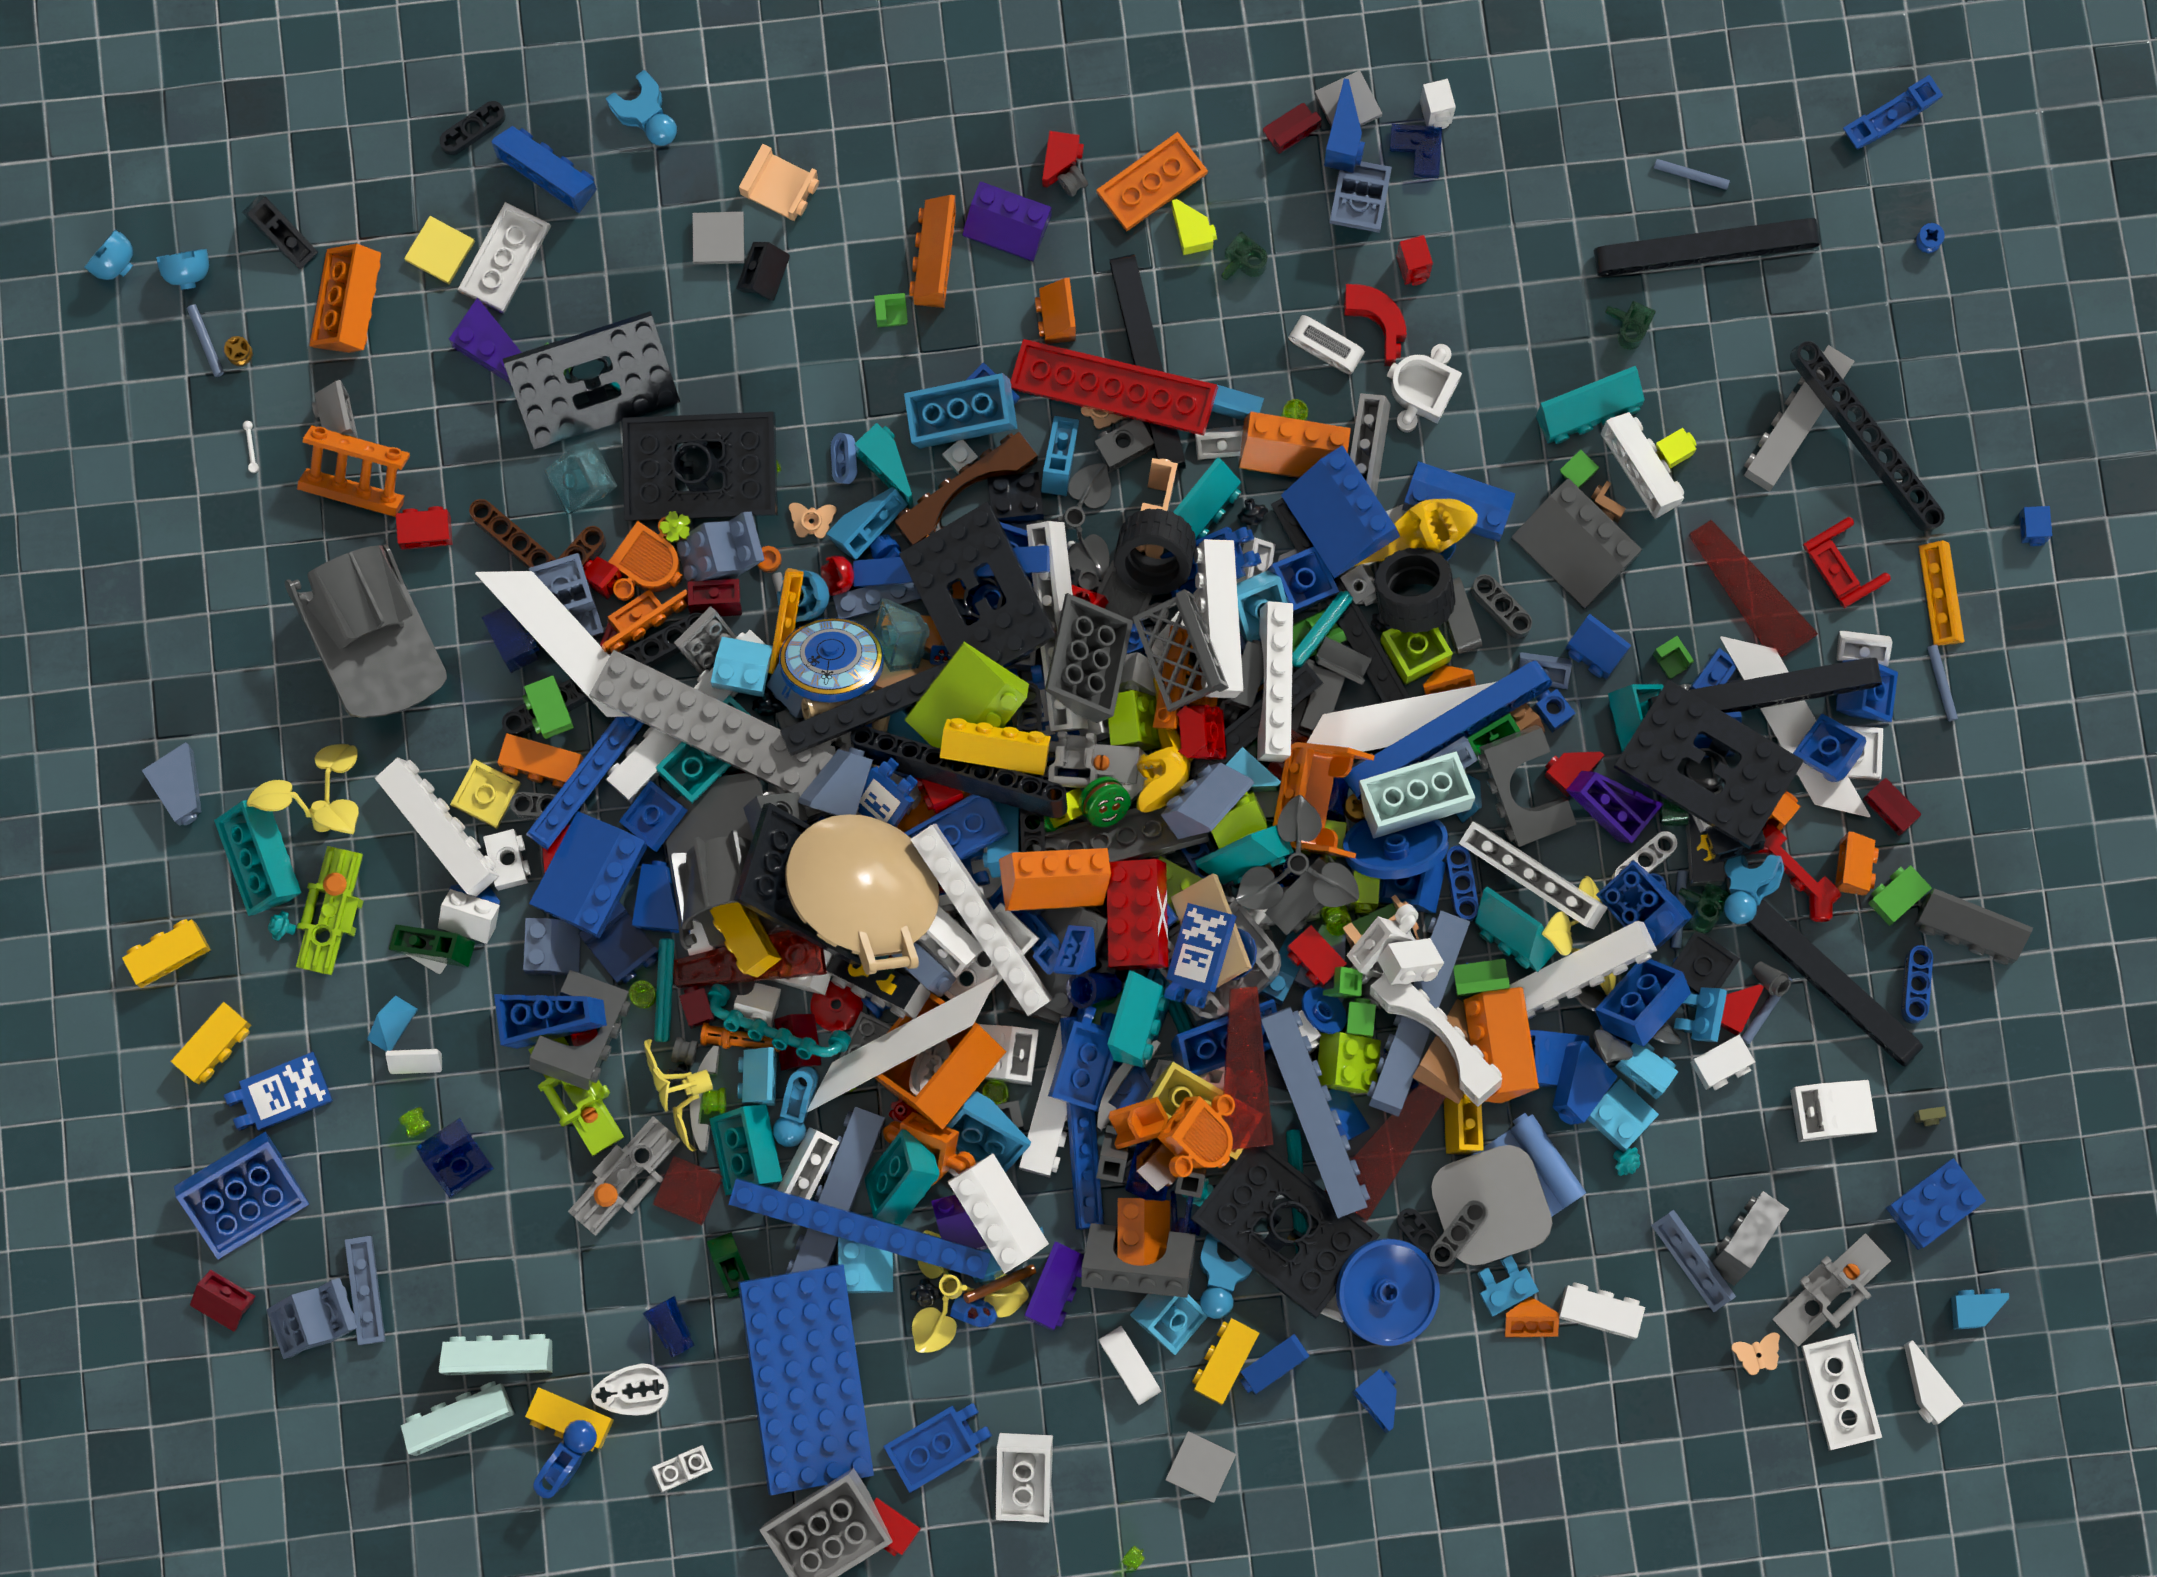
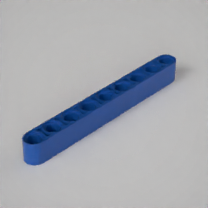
M1532 661L1375 754L1374 761L1365 760L1353 767L1350 773L1343 779L1357 799L1362 800L1359 786L1360 780L1425 761L1463 736L1465 738L1470 737L1542 694L1552 685V680L1538 661Z

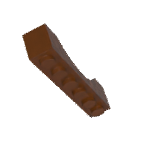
M1020 432L1015 435L1010 433L1000 441V446L994 450L989 448L979 456V461L973 465L971 463L966 464L959 470V475L954 479L947 478L938 485L939 489L933 494L926 493L918 499V504L912 509L905 508L896 516L895 526L910 547L926 538L927 535L936 532L937 525L945 509L965 489L975 483L988 479L987 477L1022 474L1038 462V455Z

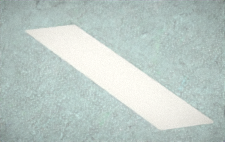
M532 571L475 572L481 581L606 717L628 716L589 696L610 656L607 652H604L597 641Z
M1720 637L1744 680L1788 672L1776 649ZM1805 700L1760 708L1781 746L1791 753L1796 750L1816 722ZM1803 762L1797 774L1815 805L1870 817L1848 775L1839 782H1830L1823 777L1822 773Z
M1496 682L1323 714L1307 743L1349 747L1362 752L1385 748Z
M998 975L832 1062L807 1112L971 1027L975 1023Z

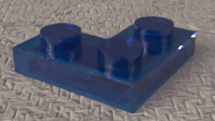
M1392 124L1390 151L1415 153L1413 177L1439 179L1442 127Z

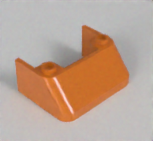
M1301 742L1293 743L1291 745V756L1284 763L1273 826L1278 824L1279 816L1286 804L1295 796L1302 795L1319 813L1322 828L1314 840L1310 842L1301 840V850L1355 859L1356 853L1337 848L1338 836L1336 832L1325 828L1334 777H1346L1352 769L1354 759L1374 761L1375 755L1349 747ZM1296 841L1290 842L1291 847L1296 849Z

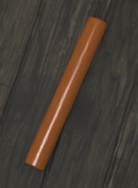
M1033 1264L963 1294L964 1300L969 1304L1036 1274V1269Z

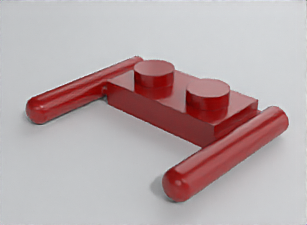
M1851 517L1843 519L1803 543L1805 551L1809 553V557L1844 609L1891 580L1890 575L1885 572L1860 586V582L1833 541L1830 540L1854 525V520Z

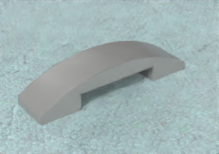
M1157 1040L1151 1043L1154 1046L1151 1059L1161 1046V1043ZM1151 1059L1146 1060L1145 1068L1147 1067ZM1123 1063L1110 1080L1099 1107L1097 1130L1102 1133L1110 1121L1108 1118L1110 1111L1117 1109L1109 1104V1102L1134 1065Z
M713 1046L697 1072L707 1070L709 1075L718 1074L721 1051L719 1046ZM704 1093L699 1094L700 1098L690 1102V1118L698 1148L702 1153H707L710 1126L700 1124Z

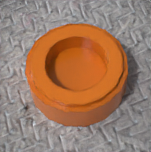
M772 546L762 547L765 560L757 565L759 569L767 573L778 570L782 562L778 549Z

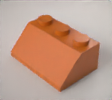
M1118 1198L1117 1257L1125 1263L1137 1266L1149 1265L1159 1261L1164 1256L1170 1231V1201L1148 1198Z

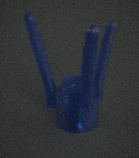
M1171 1191L1172 1224L1170 1231L1196 1234V1236L1200 1235L1201 1228L1194 1225L1195 1223L1190 1220L1193 1196H1188L1184 1218H1179L1178 1223L1176 1193Z

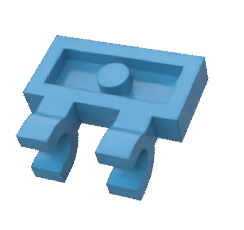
M1701 987L1699 995L1690 994L1682 1004H1689V1007L1697 1008L1695 1020L1676 1018L1674 1028L1684 1030L1686 1033H1692L1691 1039L1697 1041L1718 1042L1727 991L1721 988Z
M1512 1255L1500 1260L1509 1277L1497 1284L1489 1268H1485L1477 1273L1486 1289L1479 1294L1492 1317L1539 1292L1527 1268L1519 1271Z

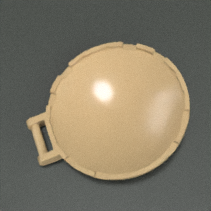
M863 815L832 816L816 822L807 828L798 837L790 850L785 868V881L788 896L796 913L804 923L808 922L818 932L817 936L834 947L837 945L852 950L853 954H858L866 975L875 974L879 970L901 967H907L908 969L917 968L919 960L914 943L926 934L938 910L939 887L936 877L910 840L911 838L898 828L882 820ZM900 953H902V956H903V957H895V958L875 960V957H878V956L893 955V954H900Z

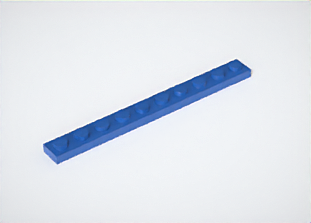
M738 1178L735 1180L728 1204L983 1280L992 1254Z

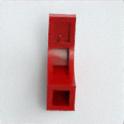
M1346 284L1344 291V316L1367 317L1379 325L1384 335V366H1392L1393 362H1396V358H1401V343L1396 342H1405L1407 335L1405 320L1400 309L1389 296L1378 289L1365 285Z

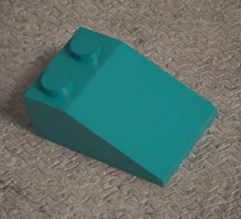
M876 423L855 443L856 455L888 488L894 487L908 504L907 507L912 509L914 507L912 492L894 440L895 435L888 427L884 426L882 428Z

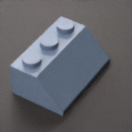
M1222 763L1204 764L1196 771L1197 775L1193 780L1186 782L1181 787L1182 792L1168 801V807L1161 816L1178 839L1210 832L1250 789L1254 781Z

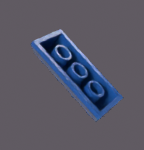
M511 126L493 138L491 143L498 159L576 212L580 213L596 192L595 179L592 175L584 170L579 172L573 168L574 164L566 157L562 156L559 158L554 155L553 149L543 142L538 144L532 140L533 136L525 129L521 128L518 130Z
M1418 461L1402 510L1408 511L1419 502L1428 499L1459 500L1471 506L1478 514L1477 524L1470 530V533L1500 542L1515 493Z
M1274 999L1177 1034L1171 1042L1175 1063L1200 1076L1272 1049L1261 1018L1277 1012Z

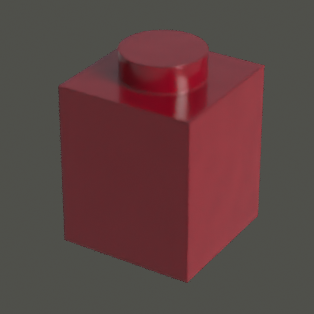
M698 986L690 987L683 991V995L679 996L690 1029L701 1026L704 1022L716 1021L704 988L699 989Z

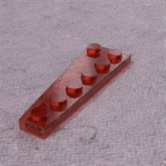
M1712 520L1689 534V537L1763 646L1776 649L1779 656L1783 658L1818 635L1817 631Z
M786 930L768 935L781 960L758 978L749 974H743L736 965L738 960L735 955L725 946L674 960V984L678 988L825 975L827 970L824 949Z
M1257 986L1232 988L1229 992L1223 1095H1230L1234 1099L1235 1109L1231 1115L1222 1116V1118L1228 1124L1232 1133V1150L1274 1145Z
M1420 1083L1405 1099L1399 1116L1391 1115L1353 1157L1352 1160H1356L1361 1173L1356 1176L1359 1185L1365 1184L1370 1199L1366 1200L1367 1207L1356 1211V1214L1368 1221L1445 1099L1444 1095Z

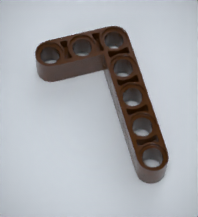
M478 499L470 505L469 512L474 523L528 569L534 567V561L539 557L546 558V563L557 560L487 500ZM482 508L489 510L486 517H476L478 510ZM499 525L508 526V530L504 534L495 533ZM596 526L585 528L558 559L579 553L583 556L581 562L584 567L589 560L594 561L605 549L606 539L603 532ZM597 535L600 537V541L596 545L587 544L590 536ZM525 541L527 546L524 550L517 551L514 549L516 543Z

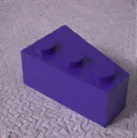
M477 297L450 336L449 341L454 349L511 384L503 358L522 352Z
M1581 771L1566 789L1618 842L1633 843L1663 805V803L1652 800L1597 772Z

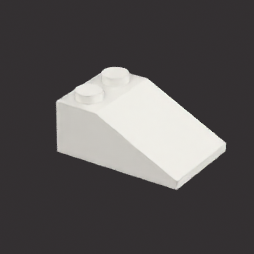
M999 1434L997 1444L996 1520L1049 1523L1053 1455L1052 1435Z

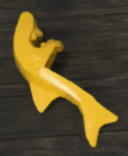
M1428 499L1419 502L1394 523L1400 537L1355 566L1369 562L1384 561L1387 556L1406 548L1419 547L1433 550L1439 554L1470 532L1477 524L1478 514L1471 506L1455 499Z
M1153 678L1157 705L1159 687L1156 679ZM1189 678L1185 679L1184 686L1187 685ZM1178 728L1158 729L1161 750L1148 756L1143 754L1137 761L1138 771L1144 778H1147V780H1144L1143 789L1137 798L1136 807L1141 812L1147 813L1166 806L1169 800L1182 792L1181 787L1188 782L1191 762L1194 758H1187L1178 752L1181 749V737ZM1151 765H1152V766L1154 767V768H1151V769H1145V766L1148 767V768H1150Z

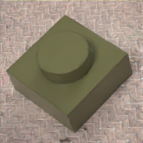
M1945 1106L1916 1111L1914 1113L1915 1122H1923L1924 1127L1939 1125V1120L1946 1117Z

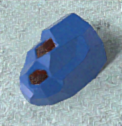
M962 1293L960 1297L954 1300L950 1316L979 1328L989 1327L997 1320L998 1316L994 1307L986 1301L978 1299L967 1304L963 1297L965 1293Z

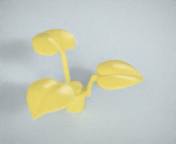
M336 744L324 747L316 754V766L320 769H326L324 801L314 802L310 809L307 808L296 792H291L292 784L284 780H272L261 784L249 796L247 806L256 807L264 811H279L288 807L292 802V798H294L304 810L306 817H311L314 830L326 832L331 829L354 834L359 815L357 804L344 799L333 801L330 804L329 796L331 771L344 773L350 770L357 761V748L354 745Z
M1585 876L1586 878L1580 882L1579 889L1602 903L1596 896L1599 892L1596 884L1589 876ZM1563 911L1557 912L1548 922L1542 935L1551 941L1556 950L1563 956L1580 950L1572 948L1573 941L1570 932L1571 926L1579 922L1575 919L1570 921L1567 914ZM1613 973L1605 976V981L1600 984L1606 995L1615 987L1616 976Z
M645 1040L644 1049L647 1063L665 1112L668 1111V1093L684 1089L686 1095H692L677 1107H673V1117L676 1130L685 1146L692 1152L696 1151L688 1141L687 1131L682 1120V1109L693 1100L700 1098L699 1094L713 1090L708 1071L703 1070L694 1074L691 1072L685 1074H663L657 1067L651 1052L652 1040ZM666 1079L684 1080H682L681 1085L669 1088L670 1081Z
M925 1230L923 1232L941 1238L940 1234ZM918 1260L920 1270L928 1278L936 1279L944 1274L939 1282V1289L944 1294L942 1298V1313L934 1307L922 1309L916 1314L912 1324L915 1350L919 1353H930L946 1347L956 1335V1321L946 1316L948 1300L956 1299L961 1296L963 1291L969 1292L974 1290V1288L963 1285L956 1276L949 1275V1269ZM1003 1274V1275H1001L1000 1277H997V1278H995V1279L997 1280V1279H999V1278H1001V1277H1003V1276H1006L1007 1274ZM1018 1281L985 1296L984 1301L994 1307L999 1318H1003L1015 1313L1029 1298V1293L1025 1286Z

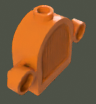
M666 516L661 518L658 523L659 534L637 521L608 561L619 568L621 575L624 577L617 580L613 586L614 594L619 600L627 601L631 599L635 593V585L645 591L650 589L652 592H661L671 586L677 587L682 580L683 575L680 573V561L673 545L667 541V534H663L659 528L660 522L666 521Z
M1230 1095L1215 1096L1211 1106L1201 1096L1185 1097L1157 1137L1175 1155L1169 1163V1169L1173 1176L1187 1177L1191 1174L1193 1168H1222L1229 1162L1233 1138L1228 1124L1221 1116L1231 1115L1235 1109L1234 1099Z
M912 1112L901 1123L892 1121L883 1130L884 1138L890 1144L902 1129L907 1130L935 1155L940 1176L933 1185L950 1169L960 1174L976 1164L974 1157L969 1152L962 1151L957 1155L955 1154L959 1131L947 1126L942 1130L918 1113Z

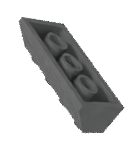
M1935 888L1924 897L1914 923L1915 926L1920 927L1919 931L1930 936L1940 935L1945 937V942L1955 946H1959V943L1969 947L1968 950L1977 955L1983 956L1984 953L1994 957L1993 961L2002 965L2013 964L2018 960L2033 930V927Z

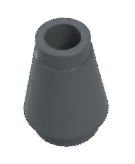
M1763 962L1757 963L1752 970L1753 975L1756 976L1771 995L1783 996L1791 986V980L1786 973Z

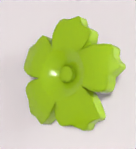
M670 511L666 516V521L660 522L659 528L663 534H667L666 539L672 543L679 541V536L682 539L690 536V528L687 526L691 521L688 516L681 514L678 518L676 511Z

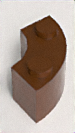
M1154 1138L1146 1149L1137 1156L1136 1171L1158 1192L1164 1186L1168 1187L1173 1184L1177 1178L1171 1174L1169 1169V1163L1175 1155L1158 1138Z

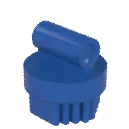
M889 534L878 536L869 545L873 559L900 557L901 547Z

